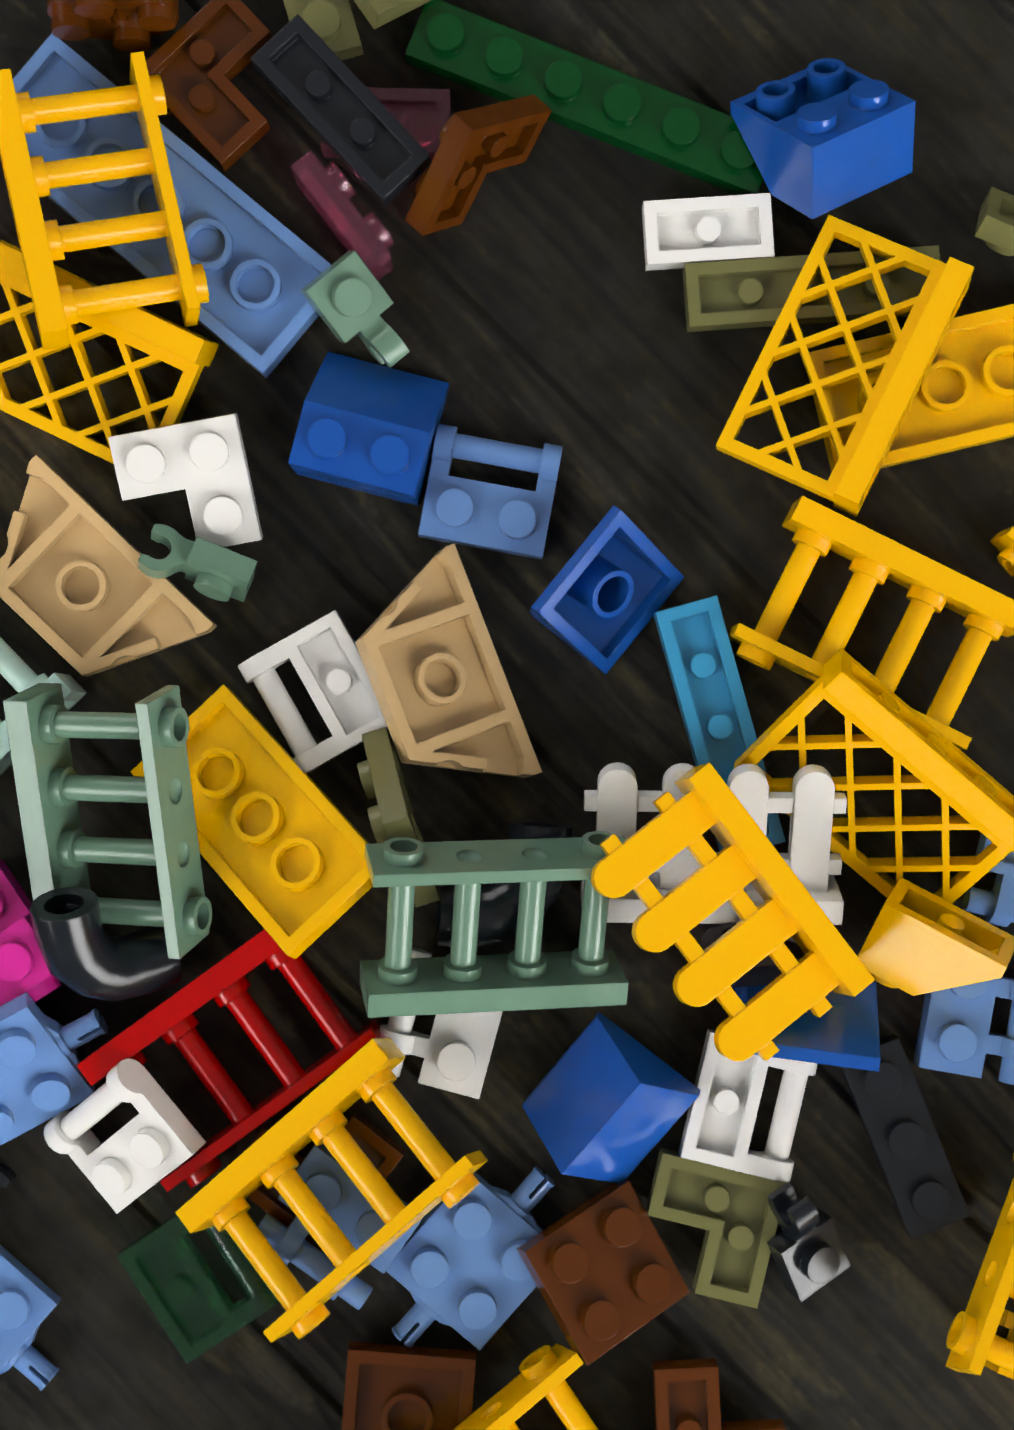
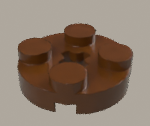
M47 0V13L51 18L52 33L60 39L80 41L90 37L112 40L113 47L120 51L141 52L151 48V37L160 36L176 27L179 21L178 0Z

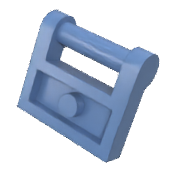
M438 424L419 526V537L542 560L563 446L544 443V447L541 449L457 433L458 427ZM456 458L538 473L536 491L450 476L452 460Z

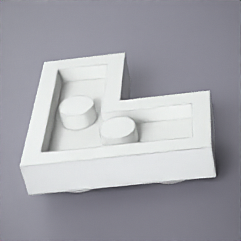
M237 413L108 437L122 501L185 489L196 537L222 547L262 540L263 534Z

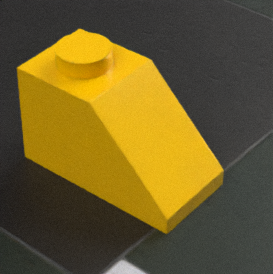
M900 877L884 903L858 954V958L878 983L889 988H899L915 996L1002 978L1014 953V936Z

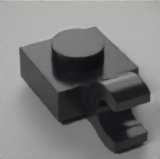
M787 1182L767 1196L770 1208L782 1232L769 1240L767 1244L786 1290L802 1302L849 1268L850 1263L832 1217L820 1208L815 1207L813 1201L807 1196L799 1201L792 1185Z

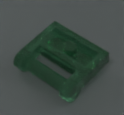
M174 1214L124 1247L116 1257L186 1364H188L267 1312L279 1301L226 1230L218 1232L215 1226L205 1229L207 1234L247 1293L245 1298L233 1304L187 1234L189 1231L179 1217Z

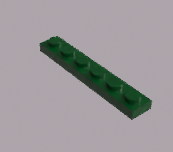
M431 0L425 3L405 52L407 64L500 101H508L535 94L552 110L548 117L550 121L733 194H757L763 177L732 116L444 1Z

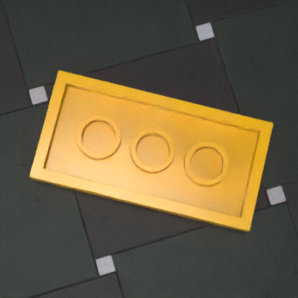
M1014 304L953 319L881 468L1014 437ZM891 333L855 341L863 364L890 354L895 344ZM846 344L809 352L819 380L854 367ZM882 369L867 374L872 389ZM859 378L823 391L835 422L862 412L867 401ZM813 394L820 427H822L826 423L816 396ZM854 427L839 432L843 446H845ZM827 436L823 439L832 472L838 456L831 437Z
M223 684L188 717L189 734L186 745L199 851L285 954L297 959L373 887L365 859V844L370 843L234 692ZM142 761L130 771L133 776L144 777Z

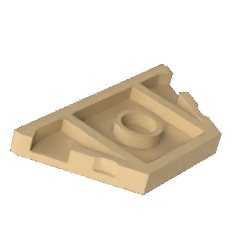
M35 455L29 461L26 474L30 475L19 512H13L7 531L8 547L5 554L0 558V598L82 676L89 677L211 633L217 627L168 578L157 579L142 573L138 569V559L141 552L42 458Z
M455 543L448 545L431 558L355 642L401 763L519 778L541 773L542 770Z

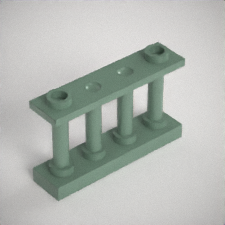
M37 683L4 700V713L33 901L50 890L62 887H82L91 890L87 863L156 866L161 901L97 897L102 924L164 927L168 958L181 959L210 933L212 906L210 900L205 897L186 745L189 734V719L187 712L181 705L179 685H166L135 703L136 713L68 711L64 705L61 683ZM69 738L140 740L144 777L78 775L73 769ZM78 801L148 803L152 839L86 836L84 831H82Z
M592 831L584 834L582 837L442 842H420L414 838L395 837L388 839L384 843L365 844V859L373 888L388 887L385 957L380 960H360L359 983L367 1017L626 1005L629 982L613 949L604 950L609 898L598 894L591 883L593 867L606 856L599 844L612 833ZM617 836L621 843L626 840L624 836ZM584 880L578 948L573 951L541 953L547 881ZM520 882L515 950L509 954L477 955L481 884ZM455 885L450 954L445 957L412 958L415 886Z

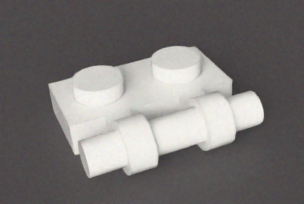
M412 947V958L432 957L431 952ZM503 1011L436 1014L431 1035L412 1031L416 1016L389 1017L387 1025H380L381 1035L379 1038L390 1037L404 1055L424 1058L418 1083L479 1099ZM404 1060L391 1070L396 1077H400Z

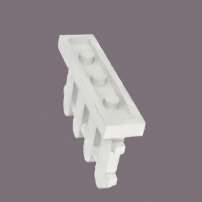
M620 762L610 763L598 775L597 790H584V811H597L596 831L609 832L628 839L636 832L637 812H659L652 802L665 792L669 791L675 800L683 796V793L674 782L694 766L687 763H678L671 766L663 776L662 791L638 790L636 775L630 766ZM742 764L734 768L728 777L727 786L765 836L768 813H791L788 853L779 854L832 924L842 925L844 900L834 875H841L842 858L840 853H830L833 814H846L847 797L845 793L835 792V785L830 773L820 765L811 764L799 769L793 778L792 792H769V784L764 771L754 764ZM685 847L648 878L663 897L701 866L687 847ZM581 880V907L583 901L584 880ZM751 883L743 888L756 907L764 902ZM633 889L622 897L609 898L607 923H634L635 919L647 910V907ZM727 901L700 923H738L741 921V918Z

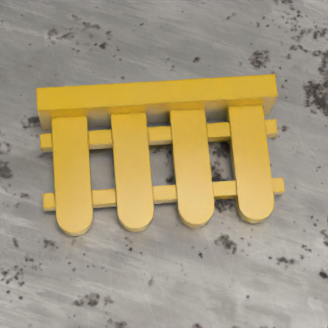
M709 762L694 766L674 782L683 793V796L675 800L668 791L652 803L660 814L623 843L615 834H611L599 844L606 856L593 867L591 883L598 894L607 898L622 897L633 889L647 907V910L635 919L632 926V937L637 946L649 952H662L673 944L679 949L688 961L676 973L673 980V991L682 1003L693 1007H701L707 1005L713 999H717L729 1015L715 1030L714 1044L717 1051L725 1058L733 1061L747 1060L757 1052L762 1060L767 1061L780 1051L772 1039L810 1009L814 1016L821 1017L832 1008V1005L825 997L833 990L834 993L855 997L874 982L875 979ZM708 829L712 831L724 847L717 854L702 836ZM687 847L701 867L662 897L648 877ZM749 883L753 885L764 900L758 907L755 906L743 890ZM728 901L741 918V921L703 950L689 931ZM790 937L794 939L805 954L798 961L784 944ZM769 955L782 974L744 1004L731 985Z

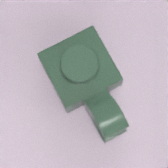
M349 250L300 290L339 342L346 343L357 334L380 365L386 363L390 368L410 352L399 335L381 318L380 314L394 302L356 251Z
M154 524L151 530V540L167 546L170 554L164 559H154L149 555L141 553L138 559V569L142 573L152 578L161 579L167 578L176 572H184L185 579L194 582L193 587L199 593L211 599L226 602L231 597L241 602L245 601L254 579L258 561L200 537H196L195 542L181 536L170 526Z

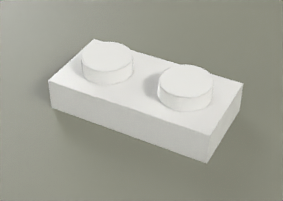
M771 193L643 201L642 223L646 271L682 269L685 263L775 256Z

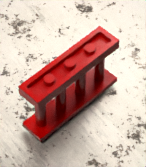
M263 929L76 1066L89 1084L93 1086L104 1078L121 1060L126 1058L134 1059L143 1065L148 1060L141 1050L160 1036L167 1046L174 1043L231 1124L206 1141L195 1154L161 1179L160 1183L168 1192L183 1180L187 1182L190 1188H193L208 1178L222 1166L221 1161L217 1157L219 1154L341 1067L372 1038H379L381 1035L380 1024L375 1019L356 1033L301 955L297 959L287 956L268 932ZM264 961L272 971L276 968L280 970L335 1047V1049L306 1070L303 1069L246 990L251 984L245 975ZM211 999H214L219 1008L227 1006L283 1084L281 1088L255 1107L250 1105L195 1028L200 1022L193 1012Z

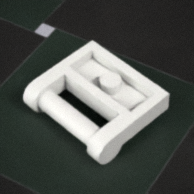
M336 610L238 665V669L246 683L254 682L295 756L293 759L306 774L362 743V734L383 727L388 728L357 646ZM289 660L332 734L330 738L319 744L314 740L275 670Z
M708 1029L694 1084L700 1089V1095L688 1109L678 1151L680 1157L771 1180L790 1182L794 1161L789 1158L808 1076H815L818 1063L774 1057L765 1061L759 1055H753L744 1061H733L725 1058L717 1051L714 1044L715 1030ZM768 1066L782 1069L784 1071L765 1151L750 1150L749 1146Z
M129 1058L121 1060L108 1072L106 1082L72 1111L58 1113L44 1127V1138L48 1146L59 1154H68L116 1214L185 1162L206 1143L140 1062ZM122 1102H131L139 1114L101 1143L90 1128Z

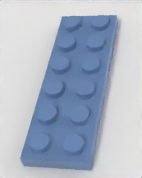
M53 33L50 34L13 78L15 92L28 91L30 98L117 87L62 40L54 36ZM137 112L36 125V133L25 134L30 157L42 155L44 162L145 148ZM160 123L191 264L202 263L208 285L209 302L200 304L198 322L267 378L318 318V313L300 290L331 266V264ZM151 175L50 189L51 196H48L79 223L159 211ZM165 237L108 246L145 278L173 274ZM179 300L174 301L177 305L180 306Z

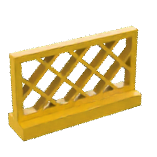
M828 215L716 443V449L833 502V507L857 517L969 288L974 266L949 257L946 264ZM834 238L858 247L866 268L832 280L824 258ZM872 254L886 260L876 264ZM905 267L927 276L918 296L891 305L880 275ZM819 271L823 284L810 288ZM871 279L882 309L847 322L837 291ZM828 295L838 326L804 338L796 318L801 305ZM910 312L901 330L896 317ZM887 320L895 342L890 354L863 364L852 333ZM791 328L795 341L782 346ZM843 336L854 367L819 380L808 349ZM800 352L811 383L775 396L768 377V372L773 362ZM882 369L872 389L867 374ZM859 378L867 400L862 412L835 422L823 391ZM763 385L767 399L753 404ZM815 394L826 425L791 438L780 406ZM772 410L783 441L757 450L737 441L736 438L745 419ZM854 427L845 446H843L839 432ZM830 436L838 460L828 481L802 470L795 448ZM787 451L791 464L773 456Z
M0 239V284L11 309L0 314V325L15 320L27 351L23 355L0 363V410L112 464L114 462L110 445L90 436L104 432L109 444L108 437L117 435L115 427L144 416L149 429L179 424L204 366L210 367L219 344L146 308L135 307L79 316L80 322L92 328L79 333L76 324L67 325L69 346L43 350L42 347L38 348L26 315L34 312L33 303L30 302L22 305L17 293L19 292L31 298L21 249ZM54 265L58 285L71 283L73 290L98 286ZM107 334L116 339L125 365L95 376L83 342ZM131 346L150 356L136 361ZM72 347L84 381L54 391L42 358ZM163 361L183 371L173 396L152 404L140 369ZM31 362L43 396L22 404L11 399L2 373ZM129 374L141 408L111 419L99 385ZM88 389L100 423L78 431L67 425L58 400ZM47 405L51 417L34 409ZM167 408L161 424H159L155 412Z
M842 648L823 665V674L734 761V768L742 764L758 766L757 764L770 751L799 750V769L807 766L806 750L846 749L847 776L832 777L835 785V791H847L848 818H833L830 851L840 853L844 863L886 898L889 897L900 877L903 878V872H942V887L934 895L953 904L1010 852H1014V795ZM825 699L845 716V734L806 736L805 717ZM852 723L865 734H852ZM798 724V736H786ZM853 748L884 749L893 757V775L854 776ZM901 765L913 775H901ZM764 771L769 784V792H792L793 778H772ZM894 790V817H855L854 791ZM901 790H932L941 798V816H902ZM949 806L960 815L949 816ZM941 830V857H903L902 831ZM949 830H979L992 843L977 856H950ZM895 831V857L867 858L856 848V832ZM838 832H848L849 842ZM950 871H959L950 879ZM885 872H896V881Z

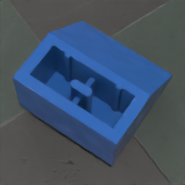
M822 58L815 60L802 71L781 80L764 82L756 88V91L730 102L731 116L771 195L811 219L870 193L913 171L916 101L889 88L883 81L871 79L846 66L839 59Z

